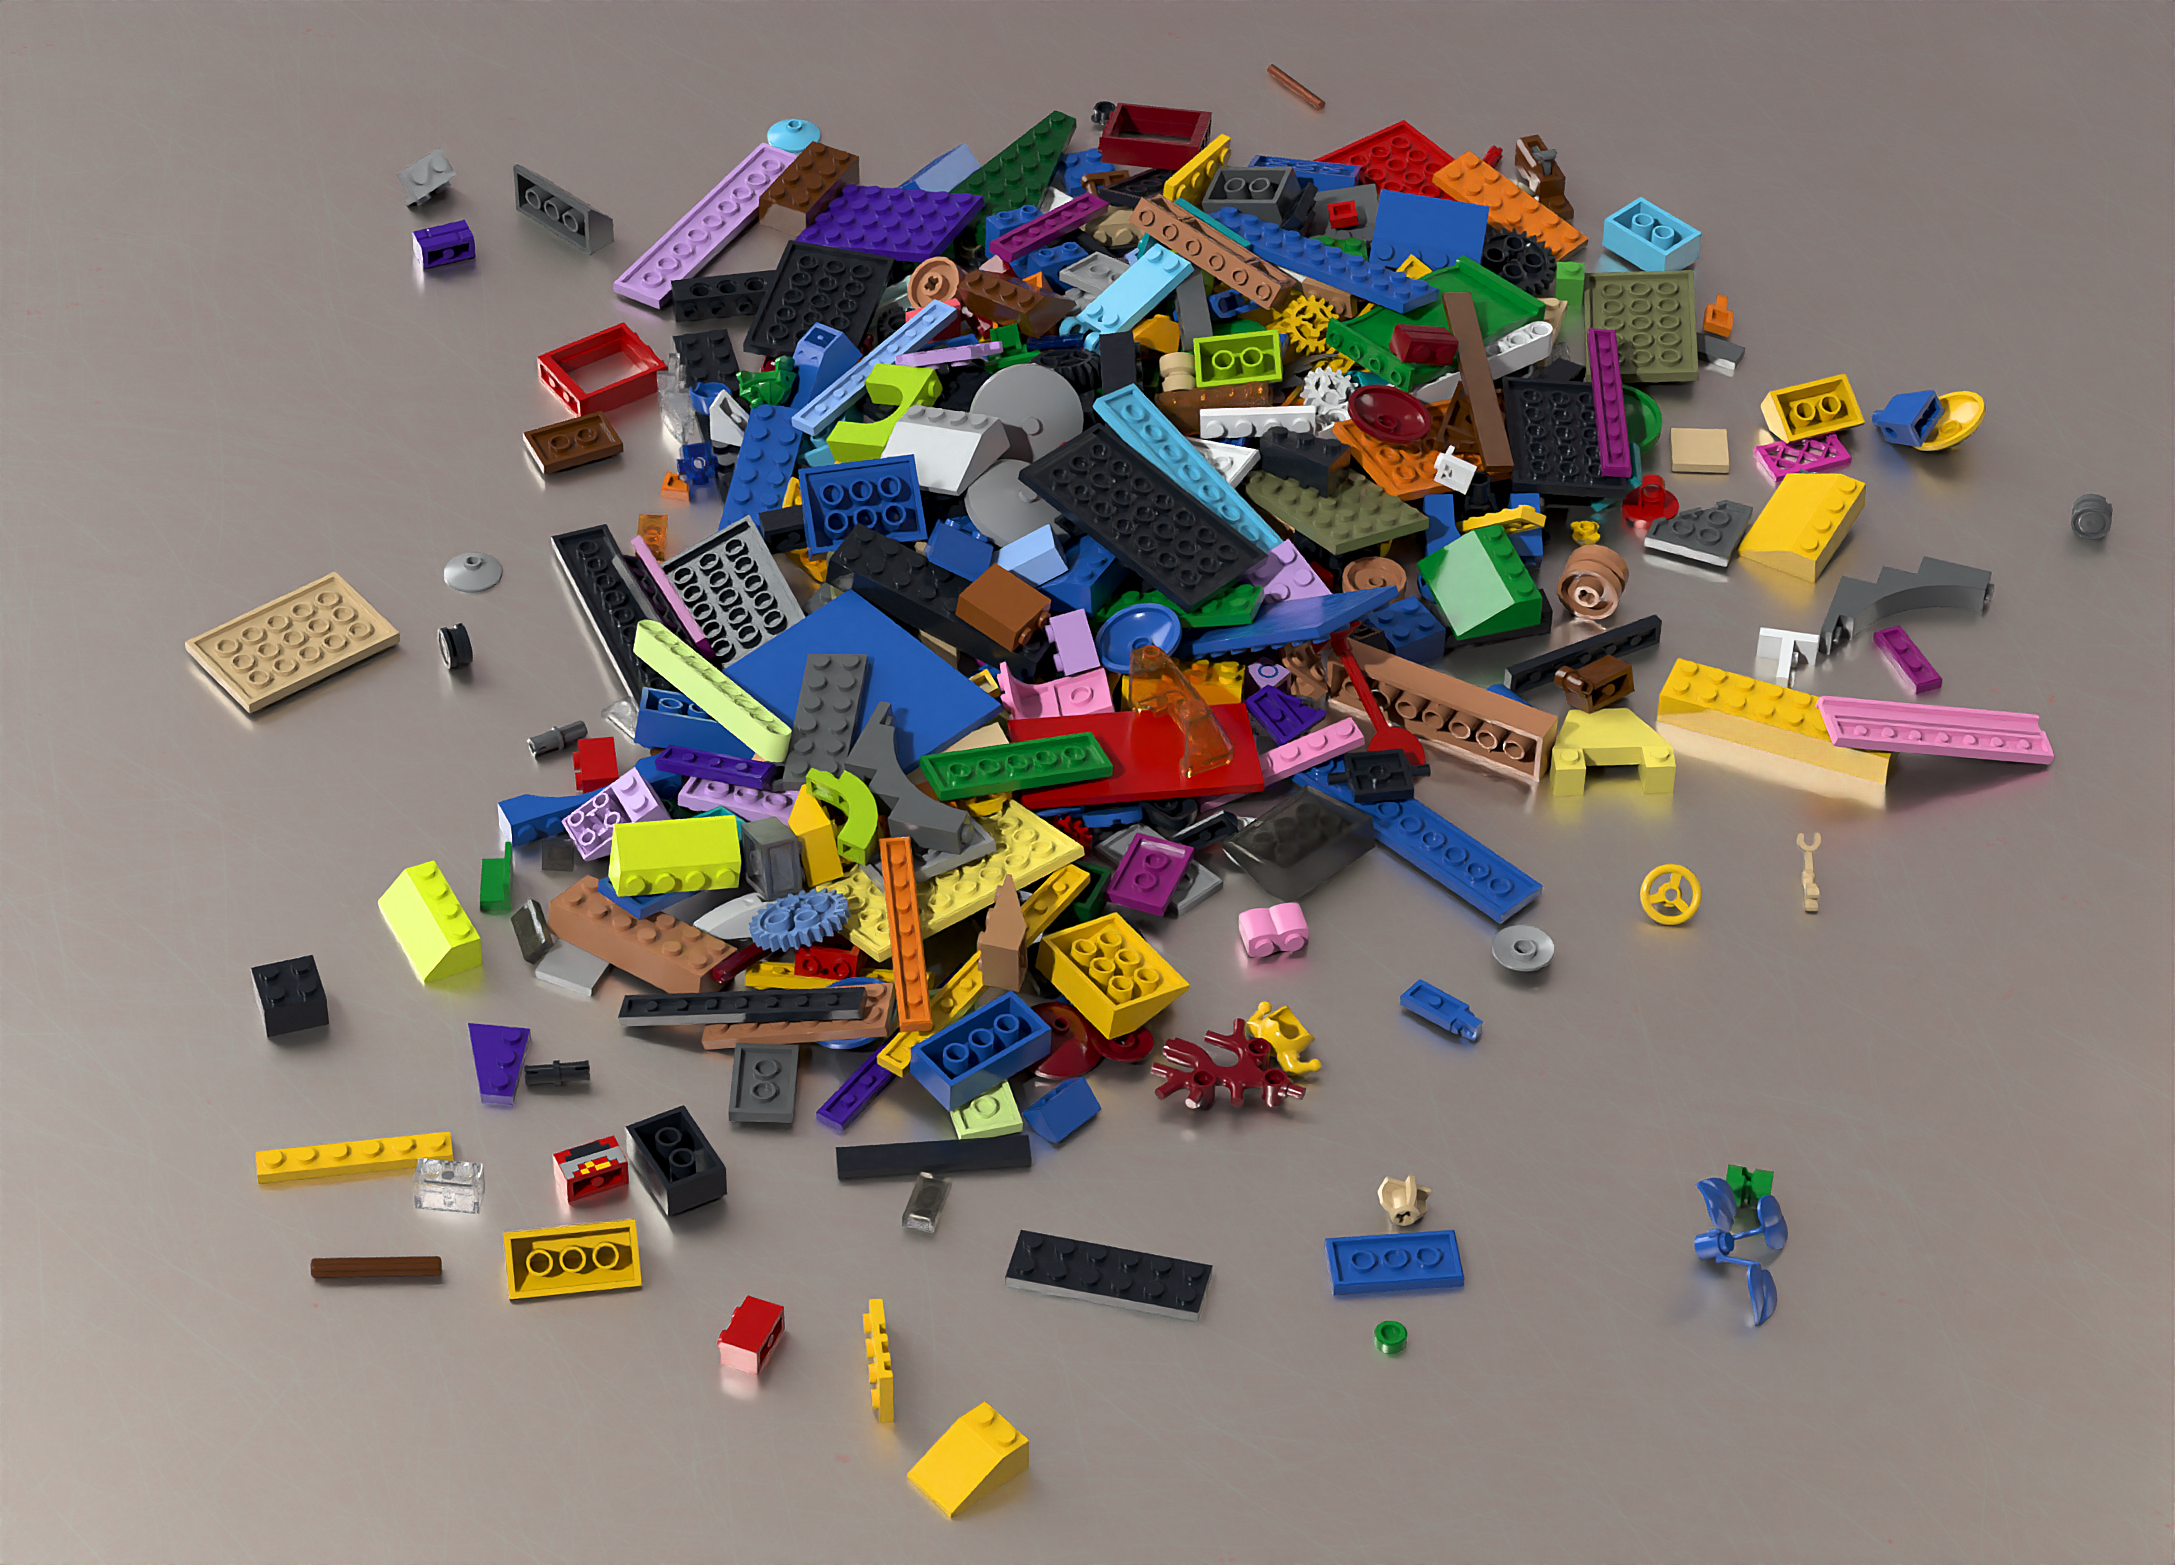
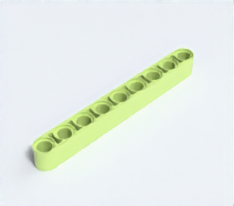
M652 620L638 622L633 652L760 757L770 762H783L787 760L792 732L789 726L661 623Z

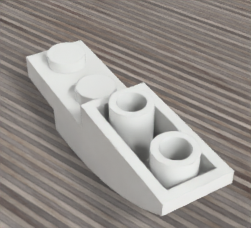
M758 892L731 900L708 912L694 922L693 927L720 940H750L752 937L749 930V923L752 922L751 917L758 915V910L767 909V903L775 904L777 900L768 902Z

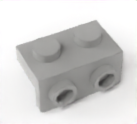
M439 147L396 175L410 196L409 199L404 201L405 204L408 206L416 202L419 206L432 198L429 193L434 189L436 193H439L449 187L451 184L448 180L457 174Z

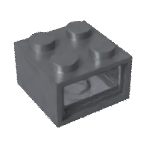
M776 816L741 824L747 882L768 902L775 901L777 898H786L790 893L794 896L798 895L803 890L802 882H805V872L799 859V854L802 853V843L798 842L797 836Z

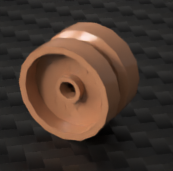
M936 256L925 260L915 269L907 287L908 299L912 307L920 309L926 307L934 299L944 302L956 298L961 304V322H963L965 319L962 313V297L957 285L969 273L946 257Z
M1595 544L1583 545L1575 549L1568 558L1565 569L1557 583V595L1560 602L1568 611L1581 618L1596 620L1611 615L1617 608L1621 595L1628 583L1629 570L1626 562L1618 553L1604 546Z
M1378 556L1362 557L1346 566L1342 576V593L1396 585L1399 596L1389 602V604H1393L1405 599L1406 573L1398 563L1388 558Z

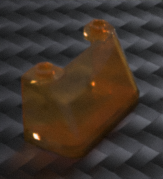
M1147 645L1130 651L1128 706L1135 714L1140 713L1141 709L1153 711L1155 718L1169 714L1185 733L1184 758L1179 760V769L1184 776L1188 778L1231 762L1234 757L1233 741L1209 705L1165 651L1154 645Z

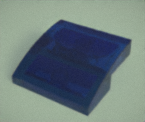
M1084 333L1041 336L1039 339L1027 337V352L1039 350L1040 353H1046L1048 350L1054 351L1057 348L1066 349L1067 347L1069 349L1077 347L1084 349L1086 337H1084Z

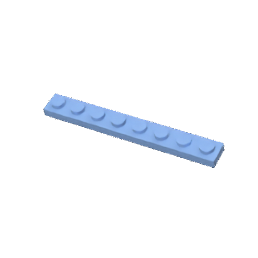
M934 299L792 417V427L815 437L868 392L864 382L876 363L896 365L895 355L917 352L957 318V309Z

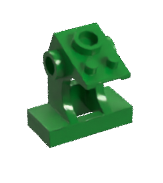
M1017 323L989 329L991 342L1002 341L1004 352L988 355L989 361L984 362L985 369L994 375L998 371L1013 365L1028 364L1031 358L1040 354V351L1029 352L1027 344L1021 345Z

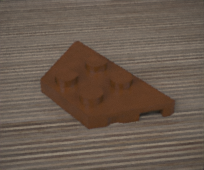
M1458 381L1432 448L1434 450L1447 451L1451 445L1455 447L1454 452L1479 453L1462 381ZM1501 411L1502 419L1504 422L1506 414Z

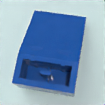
M816 322L797 343L793 355L795 360L793 373H796V377L792 383L789 398L781 406L803 409L855 366L863 355L843 332Z

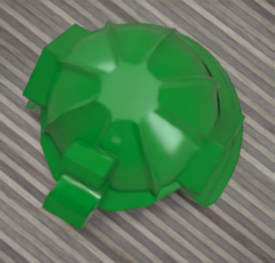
M784 355L776 358L774 371L748 372L743 370L736 373L737 379L740 381V396L748 404L751 403L749 405L750 408H756L762 404L780 406L787 401L791 394L792 383L796 377V373H793L795 360L792 357Z

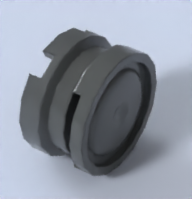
M2087 494L2077 498L2072 508L2071 526L2073 531L2086 539H2097L2105 536L2111 528L2113 512L2111 503L2108 504L2105 497L2097 494Z

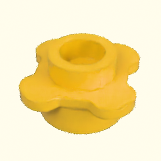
M1576 521L1571 524V529L1574 531L1572 539L1577 545H1593L1600 540V534L1597 533L1599 529L1598 523L1593 521Z

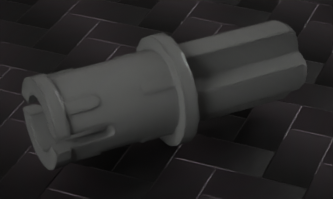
M581 720L561 728L554 726L551 728V731L528 738V747L535 757L555 748L563 749L565 744L584 738L588 731L585 723Z

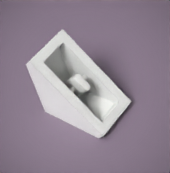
M723 389L709 408L711 440L741 447L749 415Z

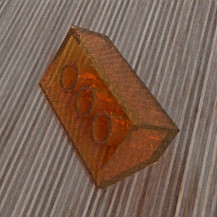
M1253 381L1246 384L1221 385L1219 387L1203 389L1194 388L1177 392L1167 391L1155 394V406L1183 436L1200 434V409L1273 407L1274 391L1269 381Z

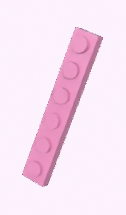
M1352 717L1259 755L1258 758L1265 786L1365 745L1364 736ZM1235 793L1223 794L1221 796H1195L1192 798L1196 801L1200 812L1204 813L1246 794Z

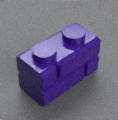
M465 220L422 229L412 233L414 253L423 270L476 257L474 236Z

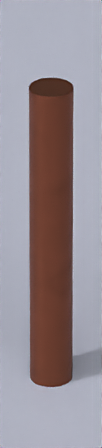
M1274 64L1269 65L1267 68L1268 74L1316 109L1322 110L1325 107V101Z

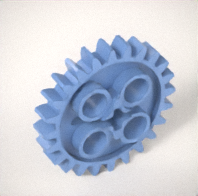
M814 888L809 893L801 890L798 895L794 896L790 893L784 899L777 898V903L775 904L767 903V909H760L757 911L758 915L751 917L752 922L749 923V930L753 942L756 943L757 947L762 946L763 950L771 948L772 952H775L782 948L783 952H786L790 947L798 950L801 945L805 944L810 947L815 941L823 942L822 937L834 936L833 931L842 930V925L847 924V918L851 917L846 897L843 896V893L837 894L836 890L828 892L827 888H824L817 892L816 888Z

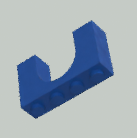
M1539 493L1510 494L1508 509L1518 508L1519 505H1529L1536 509L1535 512L1540 513ZM1426 494L1422 504V514L1429 518V529L1423 530L1425 558L1462 537L1455 526L1453 494ZM1541 528L1507 535L1527 571L1541 567L1543 559Z

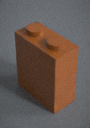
M994 563L959 595L955 615L1010 652H1013L1020 644L1025 645L1030 640L1034 631L1046 626L1051 617L1049 610L1052 600Z

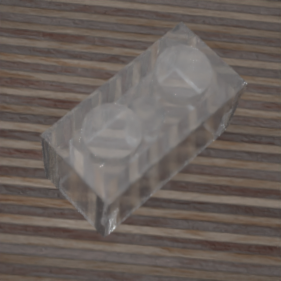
M426 1158L418 1159L412 1181L415 1208L470 1214L480 1213L485 1194L483 1164Z

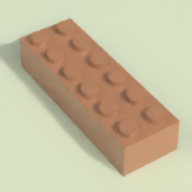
M586 875L550 901L549 933L670 994L718 992L735 979L734 976L722 984L718 980L714 981L712 979V969L736 954L737 948L662 911L639 920L599 893L598 881L600 880L590 875Z

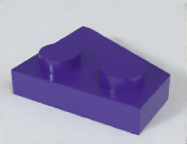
M1266 685L1244 702L1247 710L1279 747L1296 740L1323 721L1327 715L1324 710L1319 708L1316 711L1301 704V699L1292 695H1285L1281 690L1270 685Z

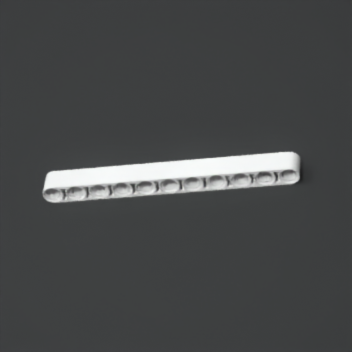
M1543 321L1532 322L1501 336L1484 347L1492 379H1498L1550 356L1552 353L1553 327L1551 324ZM1456 367L1433 380L1413 385L1412 391L1409 394L1417 398L1422 404L1451 399L1458 381H1462L1459 368ZM1391 383L1386 385V386H1391V387L1397 388L1396 386L1392 385ZM1348 401L1315 415V437L1339 440L1332 432L1335 422L1351 419L1347 410Z

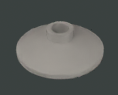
M480 552L458 555L451 559L444 569V578L447 584L455 590L466 593L486 591L494 587L502 577L500 562L493 556Z
M1514 925L1504 928L1496 934L1492 942V952L1496 960L1507 968L1517 971H1534L1543 968L1552 960L1554 943L1547 933L1536 927Z

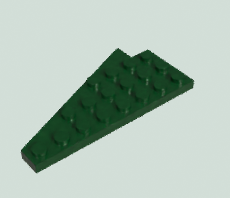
M1056 110L948 192L983 196L985 206L958 234L959 237L985 247L986 217L996 215L1002 211L1008 212L1019 209L1025 205H1034L1039 210L1041 209L1077 128L1076 118Z

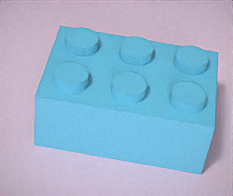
M1639 197L1604 220L1602 245L1644 271L1682 270L1699 259L1702 233L1646 199Z

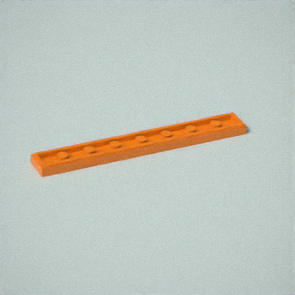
M910 836L879 839L900 1033L932 1030Z

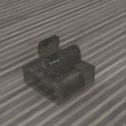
M544 838L542 840V870L572 872L574 870L575 839Z

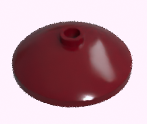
M1366 385L1353 391L1348 400L1347 410L1353 423L1364 434L1377 441L1391 445H1408L1425 438L1430 430L1431 416L1426 407L1417 398L1398 388L1386 385Z
M1047 1002L1030 1007L1051 1027L1050 1054L1026 1067L1027 1070L1047 1079L1065 1080L1082 1077L1099 1064L1103 1055L1091 1043V1032L1094 1025L1075 1006L1060 1002Z

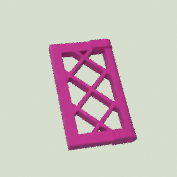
M1834 432L1789 444L1782 440L1753 448L1755 457L1762 463L1775 483L1783 481L1787 473H1800L1799 470L1801 468L1810 473L1812 471L1818 472L1851 463L1852 459ZM1825 439L1827 441V444L1818 442L1817 440ZM1801 444L1804 445L1802 451L1791 448ZM1809 446L1824 450L1821 456L1806 452ZM1780 451L1777 457L1768 455V453ZM1827 452L1834 453L1837 455L1834 457L1825 458ZM1783 453L1797 456L1796 463L1781 459ZM1803 458L1814 461L1803 465L1800 464ZM1777 465L1787 467L1788 469L1779 470Z

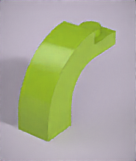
M811 768L806 775L807 794L838 807L848 818V821L837 837L838 855L866 866L878 840V812L872 793L858 777L846 770L837 779L827 771Z

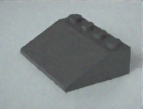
M1368 184L1317 192L1314 198L1317 202L1312 209L1316 215L1305 237L1311 239V237L1329 236L1333 239L1357 238L1365 241L1369 262L1379 205L1376 185ZM1354 200L1358 225L1331 229L1327 204Z

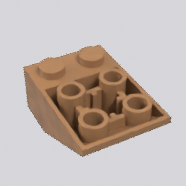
M1007 874L1003 886H997L994 909L989 908L986 931H981L978 937L977 950L981 951L978 971H982L983 985L1019 992L1028 969L1027 933L1012 875Z

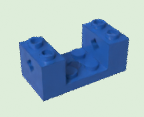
M1025 205L1019 209L1008 212L1002 211L996 215L986 217L985 256L989 259L995 256V254L989 252L991 241L1040 217L1043 213L1034 205ZM1066 242L1061 246L1048 248L1044 245L1011 262L1010 265L1021 280L1042 272L1053 292L1063 296L1067 290L1077 287L1060 281L1059 271L1086 258L1089 254L1076 242Z

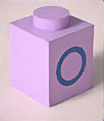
M1265 656L1254 664L1249 665L1245 670V694L1252 696L1266 685L1281 690L1285 695L1290 694L1291 671Z

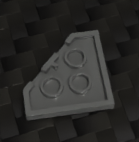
M1724 500L1716 502L1715 507L1702 510L1701 507L1680 512L1677 518L1666 520L1665 517L1654 519L1645 536L1644 545L1687 558L1727 567L1752 517L1753 507Z

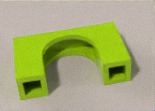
M876 363L864 382L872 402L900 407L889 417L875 423L865 424L838 421L826 440L834 460L849 463L881 458L896 422L906 411L914 405L932 407L941 395L943 388L935 369Z

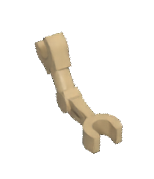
M1798 833L1796 839L1798 847L1804 851L1802 885L1805 891V911H1818L1817 898H1819L1820 893L1819 887L1815 883L1813 851L1821 844L1820 833L1814 834V843L1812 845L1805 844L1804 833Z

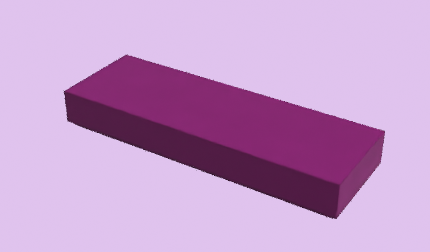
M1900 625L1874 632L1873 641L1915 695L1942 686L1943 679Z

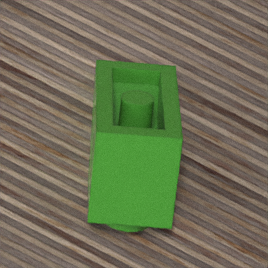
M1572 261L1557 262L1555 298L1561 301H1568V305L1582 306L1585 263Z

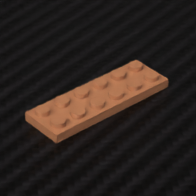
M894 982L826 987H865L868 998L862 1019L705 1024L702 1037L704 1049L735 1048V1043L790 1044L888 1036L896 997Z

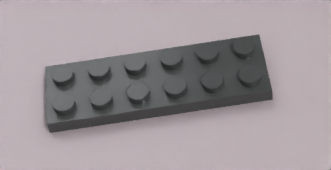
M808 654L782 780L783 790L800 791L801 786L806 784V775L811 768L827 771L837 779L843 774L845 770L844 762L853 747L869 664L867 654Z

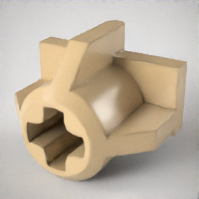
M1409 1175L1406 1181L1386 1177L1377 1193L1380 1205L1390 1213L1391 1221L1400 1226H1407L1413 1224L1426 1214V1200L1431 1194V1188L1417 1185L1413 1175Z

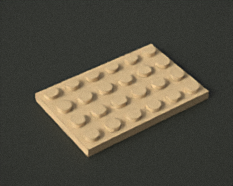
M335 571L186 641L185 644L186 651L249 713H252L400 642V634Z

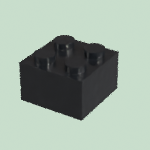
M313 955L251 968L254 996L267 1037L329 1024L327 999Z

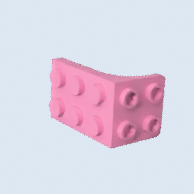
M1000 663L1001 673L997 674V679L1001 691H1005V694L1001 695L1004 709L1006 712H1012L1009 715L1010 720L1115 712L1108 675L1103 665L1048 683L1033 685L1018 681L1012 676L1007 663Z

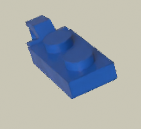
M1421 979L1400 996V1005L1450 1032L1452 1031V1033L1458 1034L1460 1032L1463 1037L1476 1041L1483 1033V1021L1475 1017L1469 1010L1470 1006Z

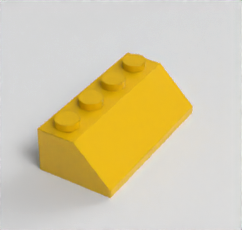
M634 1218L503 1232L509 1299L642 1286L636 1220Z

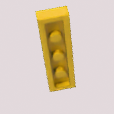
M1519 505L1515 509H1502V512L1486 513L1485 516L1469 517L1468 520L1456 522V528L1459 534L1463 536L1474 529L1501 524L1506 534L1511 535L1544 527L1546 516L1535 512L1536 509L1532 506Z

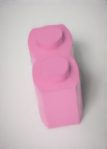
M1282 903L1270 909L1256 908L1239 914V932L1248 956L1264 957L1278 950L1296 951L1308 945L1309 929L1299 903Z

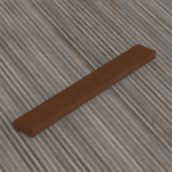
M1443 292L1442 303L1449 331L1459 341L1455 356L1484 472H1512L1514 463L1471 292Z

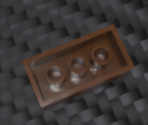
M812 141L759 197V224L798 237L804 229L809 228L815 222L817 215L823 213L829 207V202L836 199L842 193L844 186L849 184L858 185L860 182L859 156Z

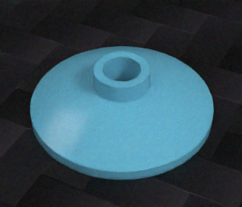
M803 119L779 121L771 126L768 131L769 143L773 147L789 153H800L812 141L819 143L821 138L819 128L812 122Z

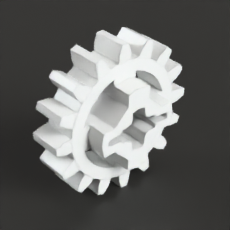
M1330 366L1325 371L1317 367L1315 372L1310 371L1307 377H1305L1300 387L1302 389L1300 397L1306 398L1303 403L1304 406L1315 405V413H1322L1345 403V400L1348 401L1353 391L1357 389L1358 383H1350L1351 376H1342V370L1340 369L1335 373L1332 372Z

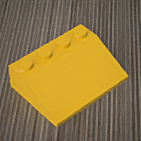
M1787 473L1736 550V554L1815 584L1865 507L1866 483L1842 474Z
M1117 912L1041 937L1035 967L1108 1040L1135 1031L1187 992L1190 984Z

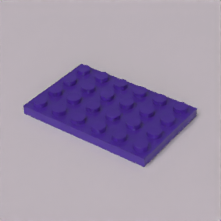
M849 184L842 188V193L836 199L831 200L828 204L829 207L823 213L817 215L815 222L809 228L804 229L794 241L893 257L898 261L923 263L927 259L939 257L985 206L983 196L971 195L969 193L955 194L946 191L930 192L922 189L906 190L902 188H881L879 186L868 187Z

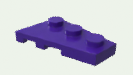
M468 1023L481 1103L513 1106L531 1039L530 1029Z

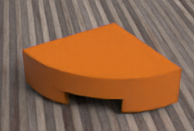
M666 472L661 487V497L689 501V485L681 480L678 474Z

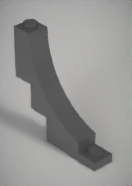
M1924 556L1917 574L1883 566L1876 584L1842 576L1821 629L1818 652L1830 654L1833 644H1839L1841 638L1852 640L1858 633L1876 621L1907 610L1953 607L1982 612L1985 602H1991L1995 585L1990 584L1992 572Z
M880 701L844 762L845 770L858 777L869 788L875 799L878 814L889 817L888 823L891 838L910 836L911 845L960 855L966 843L969 844L971 842L974 832L973 826L970 825L968 812L952 808L928 797L908 780L897 762L898 744L895 733L897 721L896 717L893 716L891 703Z

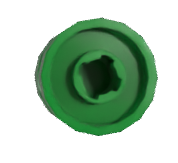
M1728 1164L1726 1182L1729 1183L1733 1190L1737 1208H1741L1743 1204H1746L1749 1210L1757 1211L1759 1199L1764 1195H1771L1774 1172L1755 1169L1753 1173H1750L1747 1167Z

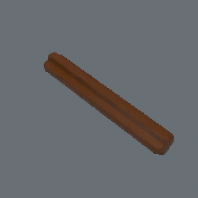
M439 1256L313 1258L310 1263V1273L313 1278L439 1276L442 1272V1260Z

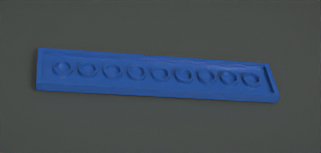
M1225 206L1219 211L1206 213L1251 243L1249 251L1261 259L1404 314L1438 300L1439 289L1428 285L1426 281L1406 277L1407 275L1403 272H1393L1386 269L1382 264L1370 263L1363 260L1361 256L1344 253L1338 247H1329L1321 244L1320 240L1303 237L1297 231L1282 229L1276 223L1264 222L1255 215L1237 211L1235 207Z
M1346 753L1287 777L1500 924L1542 895V884L1415 798L1354 804L1351 790L1346 784L1328 786L1327 773L1345 772L1343 759Z

